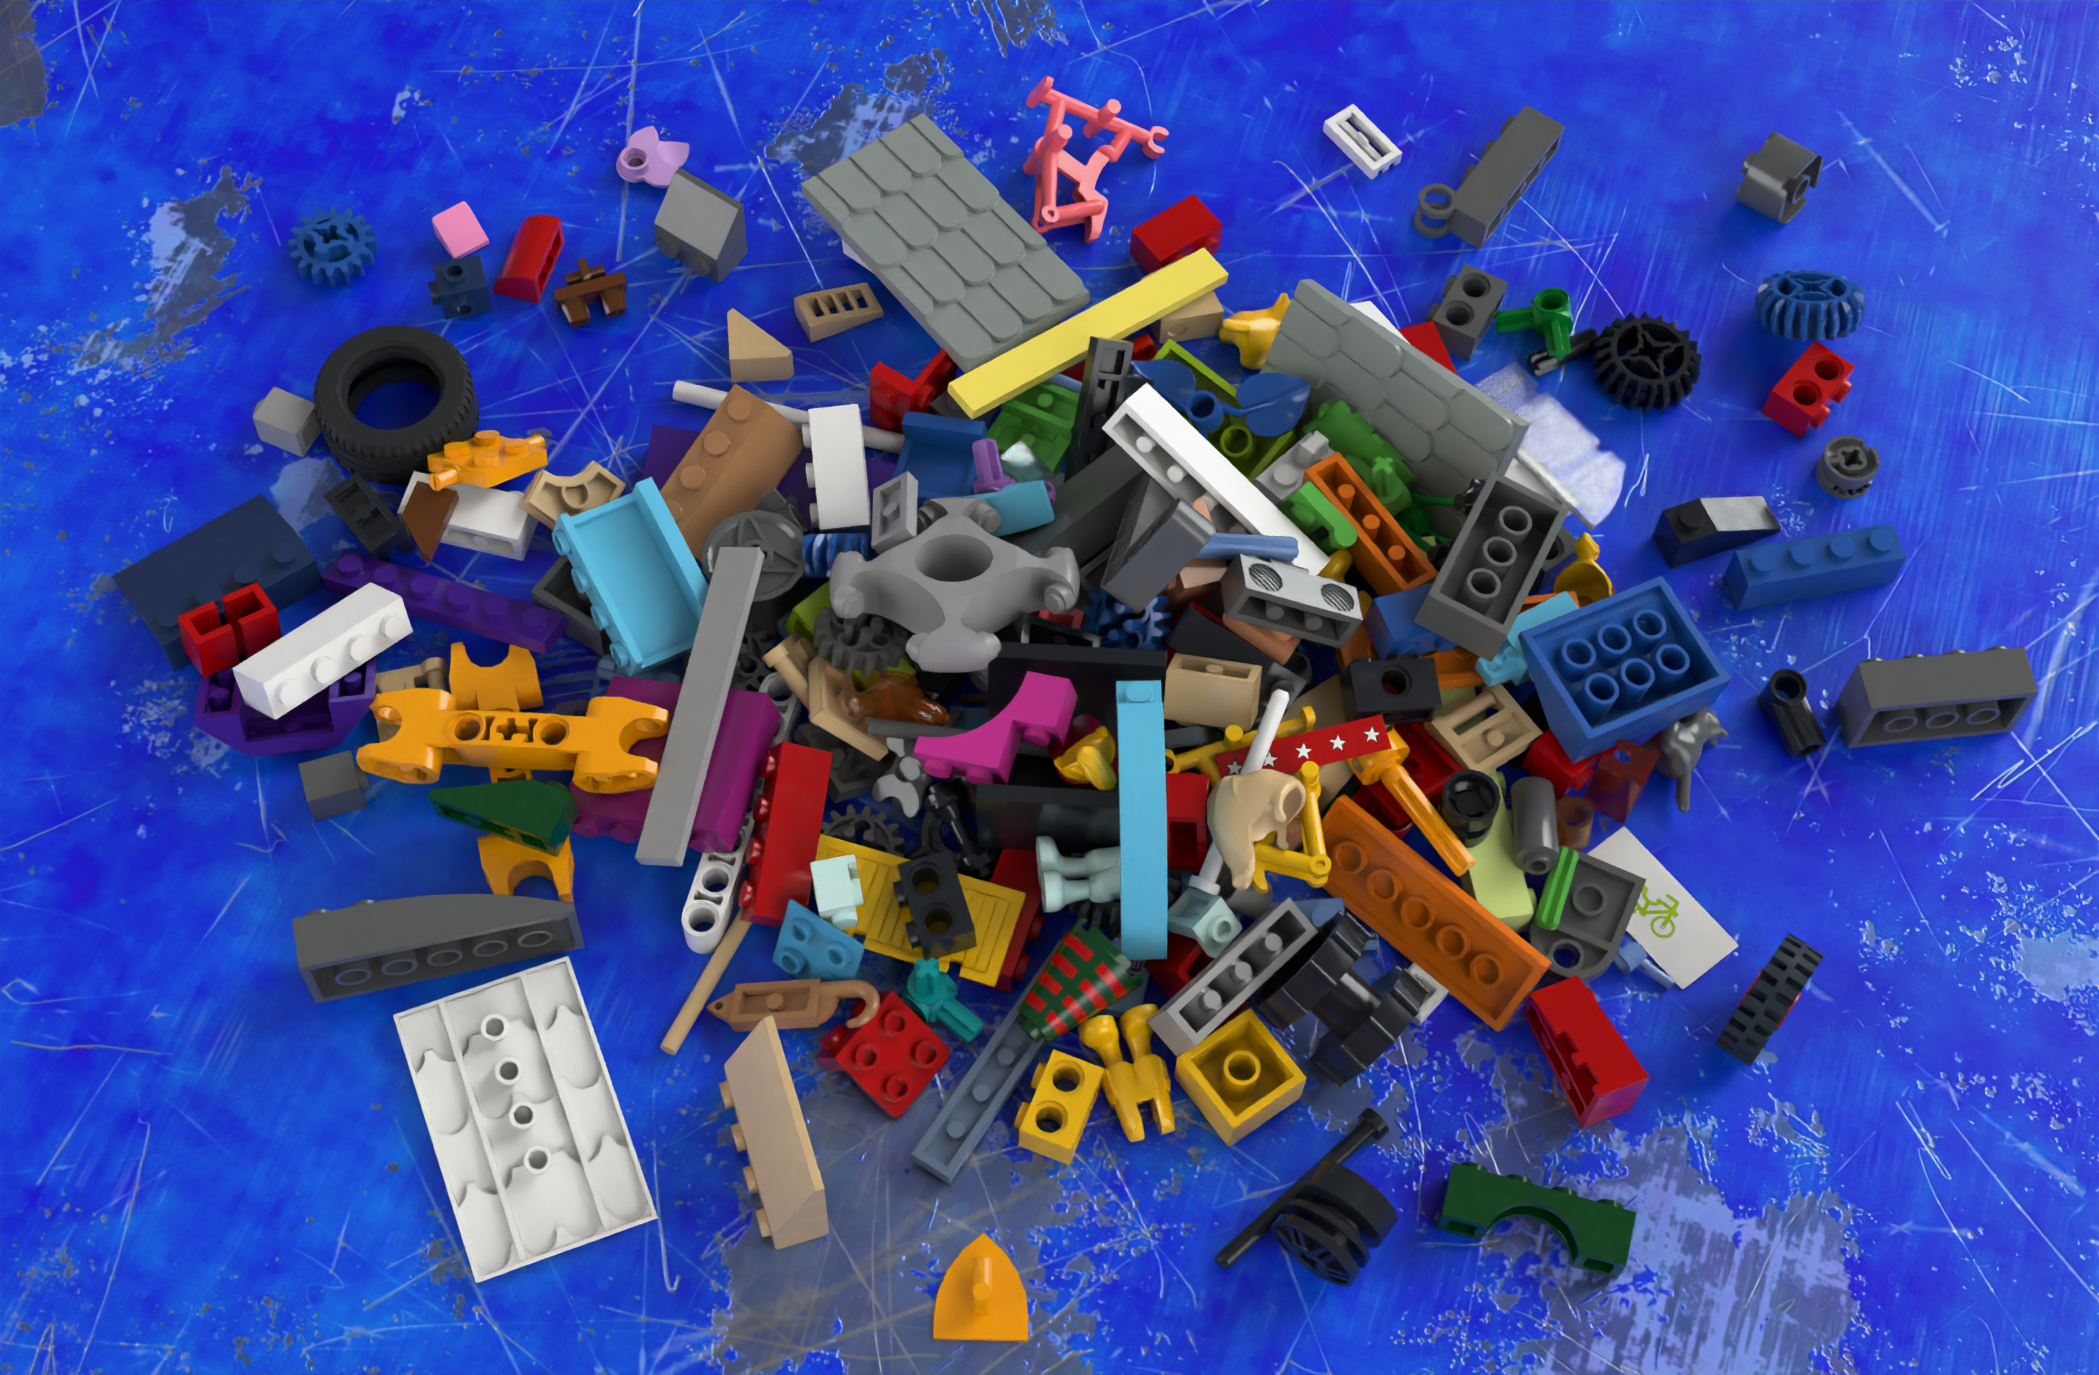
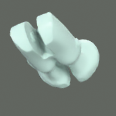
M1039 836L1036 838L1037 872L1044 912H1056L1067 904L1085 899L1096 903H1106L1120 899V846L1097 848L1088 851L1084 857L1072 858L1062 856L1059 853L1052 837Z

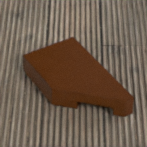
M417 481L402 517L424 561L431 563L458 503L459 496L455 490L443 488L440 491H434L430 484Z

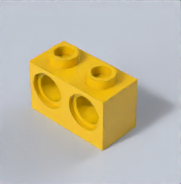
M1053 1049L1048 1063L1040 1061L1035 1070L1031 1087L1035 1088L1036 1091L1031 1103L1023 1101L1017 1113L1014 1128L1019 1129L1018 1146L1070 1165L1102 1087L1101 1082L1104 1068ZM1061 1079H1068L1073 1081L1077 1088L1070 1092H1063L1058 1090L1054 1083ZM1044 1119H1052L1060 1125V1129L1047 1133L1040 1130L1037 1124Z

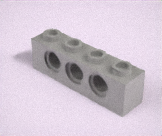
M1289 897L1266 910L1262 916L1227 946L1217 958H1214L1149 1018L1147 1023L1175 1056L1196 1047L1316 935L1318 931Z

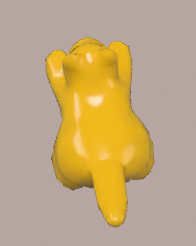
M1281 293L1275 304L1270 308L1256 311H1238L1228 319H1224L1223 327L1219 331V338L1223 343L1235 344L1239 348L1240 363L1250 370L1262 369L1290 304L1288 295Z

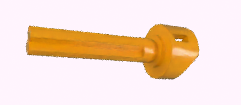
M1389 724L1386 730L1392 749L1344 761L1363 785H1370L1379 780L1382 781L1383 785L1393 794L1454 874L1459 877L1477 862L1401 765L1408 756L1410 749L1393 726Z

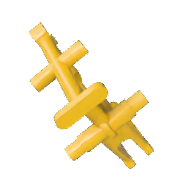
M1311 705L1302 707L1299 717L1280 722L1273 740L1313 731L1316 718ZM1230 725L1226 728L1224 740L1174 755L1172 750L1165 749V763L1172 767L1166 773H1180L1181 771L1197 767L1202 774L1209 775V784L1214 788L1222 780L1218 765L1215 762V755L1251 746L1257 730L1243 734L1241 727ZM1307 761L1298 772L1289 774L1303 783L1306 791L1305 804L1296 815L1300 822L1305 854L1271 846L1275 840V831L1267 834L1264 839L1253 842L1255 872L1251 885L1258 894L1268 893L1264 870L1305 880L1313 888L1323 887L1328 880L1331 860L1326 856L1317 802L1321 793V785L1319 783V767L1315 762Z

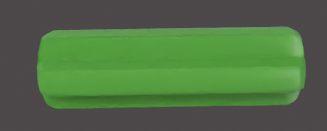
M1564 846L1559 847L1560 861L1558 865L1548 872L1534 917V924L1548 931H1554L1559 924L1579 858L1577 851Z

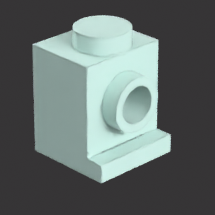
M855 854L810 862L820 917L839 930L856 926L858 918L855 906L864 905Z

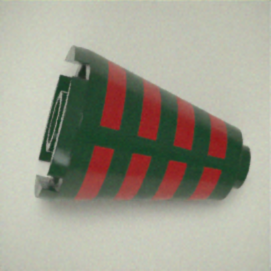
M1082 917L1072 925L1018 1009L1019 1014L1023 1018L1017 1024L1036 1043L1041 1038L1048 1043L1052 1042L1137 990L1144 983L1139 972L1133 978L1130 977L1126 971L1132 966V963L1099 929L1093 925L1088 931L1085 930L1087 920Z

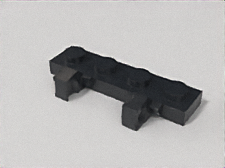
M1090 336L1063 484L1115 445L1116 442L1102 427L1125 402L1126 394L1135 393L1146 383L1153 388L1155 379L1146 378L1145 375L1133 374L1134 365L1130 364L1134 343Z

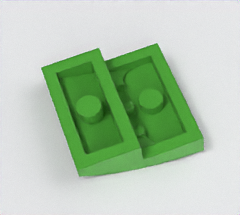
M1043 381L1000 404L1002 411L987 432L988 438L994 439L997 442L999 457L1054 480L1069 455L1080 394Z

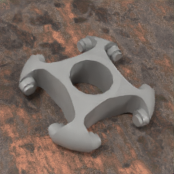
M935 498L926 500L923 506L917 509V533L919 534L917 537L887 550L868 562L857 551L838 553L830 574L829 593L832 608L837 617L850 619L858 617L861 613L876 614L892 620L915 633L916 635H913L906 644V652L913 661L919 664L922 670L938 673L973 672L986 669L988 663L995 659L1001 651V643L993 633L1015 621L1022 613L1029 614L1039 610H1049L1053 614L1073 612L1079 596V567L1073 550L1068 547H1052L1047 551L1044 558H1038L1013 544L989 534L998 529L1001 523V516L983 498Z

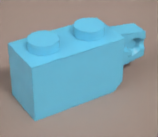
M1567 591L1517 615L1508 636L1493 661L1490 662L1482 657L1477 660L1474 668L1488 687L1508 680H1512L1515 686L1530 679L1533 681L1518 635L1522 631L1579 609Z

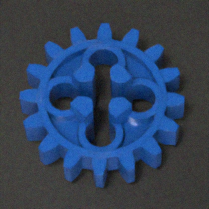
M1101 588L1102 591H1090L1089 596L1094 601L1093 606L1083 607L1082 611L1090 615V622L1082 624V629L1091 630L1092 634L1101 636L1100 647L1164 651L1166 649L1160 639L1162 636H1169L1172 631L1164 627V621L1173 618V613L1163 612L1162 606L1169 600L1167 596H1156L1141 611L1144 612L1146 610L1143 618L1131 619L1130 613L1135 612L1122 602H1115L1116 598L1103 588ZM1123 623L1124 629L1109 631V627L1112 624ZM1134 640H1139L1138 646L1135 644Z

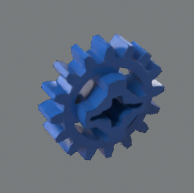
M331 206L329 214L324 215L321 210L316 209V218L311 220L303 216L301 218L303 228L293 227L291 229L294 239L288 240V246L294 268H299L301 277L304 279L312 275L315 285H319L323 279H328L330 286L335 287L337 279L343 278L347 284H350V275L356 273L363 277L365 275L363 265H374L375 263L373 253L378 252L373 227L372 225H367L363 214L354 218L351 208H347L342 214H338L336 207ZM354 236L357 237L359 242H355ZM308 250L312 252L314 259L308 254Z

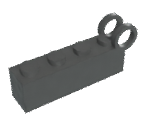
M1525 104L1516 117L1513 115L1508 117L1501 129L1498 140H1490L1482 152L1479 164L1477 166L1474 164L1469 166L1457 191L1439 183L1427 185L1421 190L1418 198L1419 208L1416 210L1413 220L1415 229L1421 235L1428 238H1441L1450 232L1481 250L1556 154L1565 126ZM1432 193H1441L1447 197L1446 205L1426 203L1425 197ZM1424 214L1432 219H1445L1446 224L1442 228L1431 229L1421 222L1420 217Z

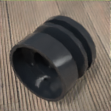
M1318 1161L1299 1188L1302 1199H1291L1284 1209L1285 1214L1278 1216L1271 1230L1282 1248L1302 1266L1327 1282L1341 1287H1350L1360 1274L1359 1268H1364L1371 1258L1368 1248H1378L1397 1222L1398 1217L1396 1210L1388 1199L1363 1177L1340 1164L1331 1161Z

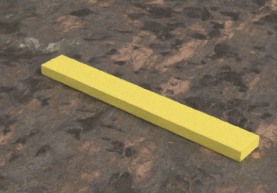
M1202 248L949 382L947 392L973 420L1051 378L1055 374L1086 359L1090 336L1121 340L1225 284L1229 273L1205 248Z

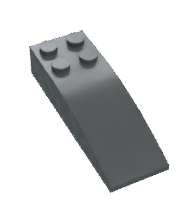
M443 894L377 902L374 900H361L353 903L348 908L333 911L317 909L308 912L304 917L292 919L299 970L316 1004L585 948L574 903L526 896Z

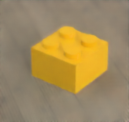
M1251 1008L1213 1032L1196 1047L1178 1056L1174 1072L1176 1081L1228 1147H1231L1301 1098L1307 1079Z

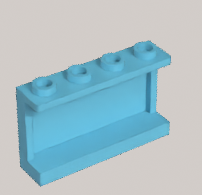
M652 477L637 482L633 493L571 518L567 512L558 515L554 531L552 532L554 545L561 556L567 555L573 567L571 575L574 584L579 592H586L593 605L590 607L592 618L599 630H606L612 642L610 644V651L618 667H625L629 677L632 678L691 653L709 585Z

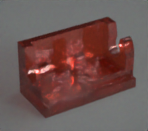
M1620 739L1617 740L1615 747L1620 751L1628 753L1631 761L1622 763L1617 758L1604 754L1597 765L1582 802L1625 824L1641 796L1661 753L1654 749L1650 752L1629 740Z

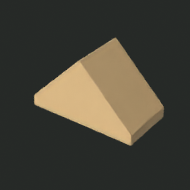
M734 308L727 312L732 383L790 379L794 375L792 351Z

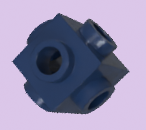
M480 255L462 259H450L446 262L432 265L436 281L428 282L433 306L442 305L445 320L466 318L473 314L493 310Z

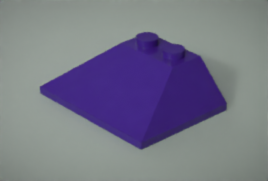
M243 653L238 655L239 663L206 678H203L201 675L194 722L197 728L248 757H276L289 752L306 750L318 752L330 747H338L371 709L369 706L374 703L378 654L275 720L246 705L232 670V668L247 660Z

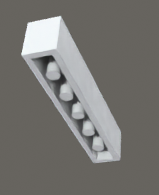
M1148 383L1130 396L1102 427L1173 498H1181L1191 505L1196 499L1204 497L1212 523L1216 525V533L1294 537L1298 541V557L1292 562L1285 563L1306 568L1309 570V574L1318 575L1331 561L1324 552Z

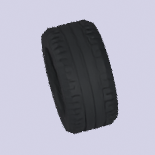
M395 325L381 326L364 331L344 342L327 358L326 363L323 364L321 371L318 373L314 385V407L330 453L351 474L358 472L366 481L377 484L406 485L409 484L414 471L425 474L433 473L429 471L427 455L444 451V445L448 443L464 442L475 438L479 425L477 396L465 358L452 343L426 329ZM399 381L420 382L433 388L439 394L438 403L430 414L412 426L396 430L374 429L359 422L355 417L357 408L364 398L382 385Z

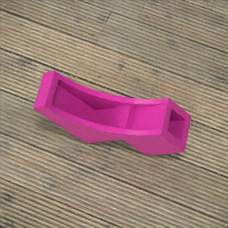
M1027 671L1017 694L1004 710L993 719L976 729L954 736H918L913 753L924 771L932 776L949 778L950 774L966 777L969 782L976 785L977 783L1007 785L1021 737L1027 742L1038 746H1048L1049 742L1064 745L1078 696L1070 679Z

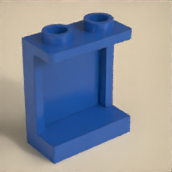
M905 411L901 424L905 440L893 478L909 471L918 481L917 509L921 508L928 499L974 495L973 482L978 479L972 445L978 440L989 439L985 422Z

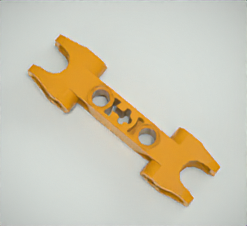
M463 641L451 643L449 683L451 694L457 699V711L521 712V710L544 706L535 661L528 649L510 644L508 655L502 663L493 667H479L470 661ZM489 767L492 783L525 779L534 780L532 769H515L512 772H508L507 768ZM492 834L477 837L482 869L493 895L513 896L514 889L521 880L530 876H544L555 885L561 902H574L573 875L575 863L569 835L558 857Z
M409 688L374 695V703L369 706L374 714V718L386 724L399 726L400 729L388 741L370 743L358 748L356 761L362 771L408 784H433L437 782L440 778L443 764L552 771L574 770L573 783L578 788L593 793L619 794L649 789L655 786L659 771L658 763L645 757L628 754V751L639 740L661 737L669 733L672 721L668 710L624 697L603 696L592 698L588 703L586 717L545 713L481 710L457 711V699L446 691L433 688ZM562 740L560 743L552 745L553 743Z

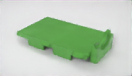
M1331 398L1322 404L1317 410L1316 415L1298 433L1301 440L1309 432L1314 435V432L1318 431L1329 440L1328 446L1335 452L1339 451L1343 458L1349 455L1359 456L1370 469L1373 467L1372 460L1380 456L1383 459L1390 457L1395 462V475L1403 481L1407 489L1416 481L1414 478L1415 474L1402 462L1405 458L1387 440L1383 441L1376 433L1373 434L1372 432L1376 429L1367 423L1357 411L1351 413L1352 409L1342 400L1335 402Z

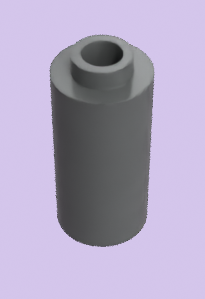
M1525 777L1516 781L1510 789L1515 863L1523 871L1534 875H1541L1555 868L1560 861L1554 786L1549 780L1542 777Z

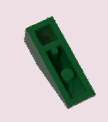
M533 779L434 789L431 790L428 796L430 803L440 817L558 857L580 812L572 791L556 781H547L545 784Z

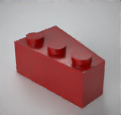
M1576 975L1529 993L1522 1012L1582 1129L1631 1110L1650 1077L1598 1005L1591 989L1586 987L1579 976Z

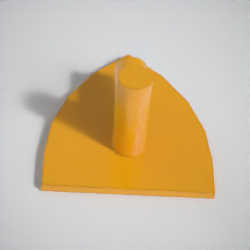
M984 1233L960 1252L943 1278L937 1293L934 1311V1340L1028 1342L1029 1317L1027 1299L1019 1274L1004 1251Z

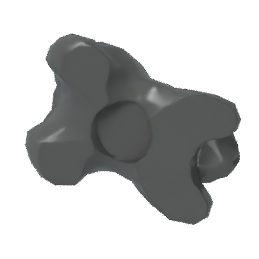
M1709 707L1670 723L1666 728L1650 737L1640 747V757L1644 764L1653 766L1661 776L1676 781L1675 799L1682 813H1687L1690 808L1691 773L1701 757L1704 743L1716 745L1719 743L1718 737L1726 738L1729 736V733L1722 728L1715 711L1708 710Z
M954 710L947 714L938 726L957 728L962 718L961 710ZM887 737V747L896 755L891 767L873 785L872 797L877 802H884L891 797L894 808L904 812L905 816L912 818L918 815L922 802L926 799V790L933 782L935 776L924 771L913 753L917 741Z

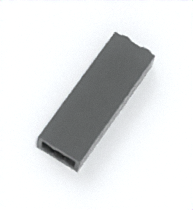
M1116 444L1055 490V504L1052 505L1055 519L1052 522L1024 531L998 536L997 538L1013 544L1038 558H1044L1047 551L1052 547H1068L1073 550L1079 567L1116 539L1131 492L1147 472L1121 446Z

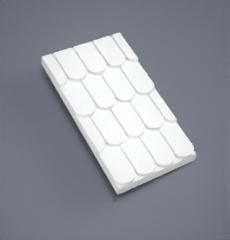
M569 956L393 1015L476 1283L658 1218Z

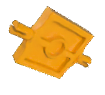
M495 430L477 432L475 438L464 442L448 443L444 445V451L427 455L429 471L433 472L429 476V484L434 491H440L453 484L459 485L461 483L488 489L548 465L545 440L540 434H534L526 439H511L500 436V433Z

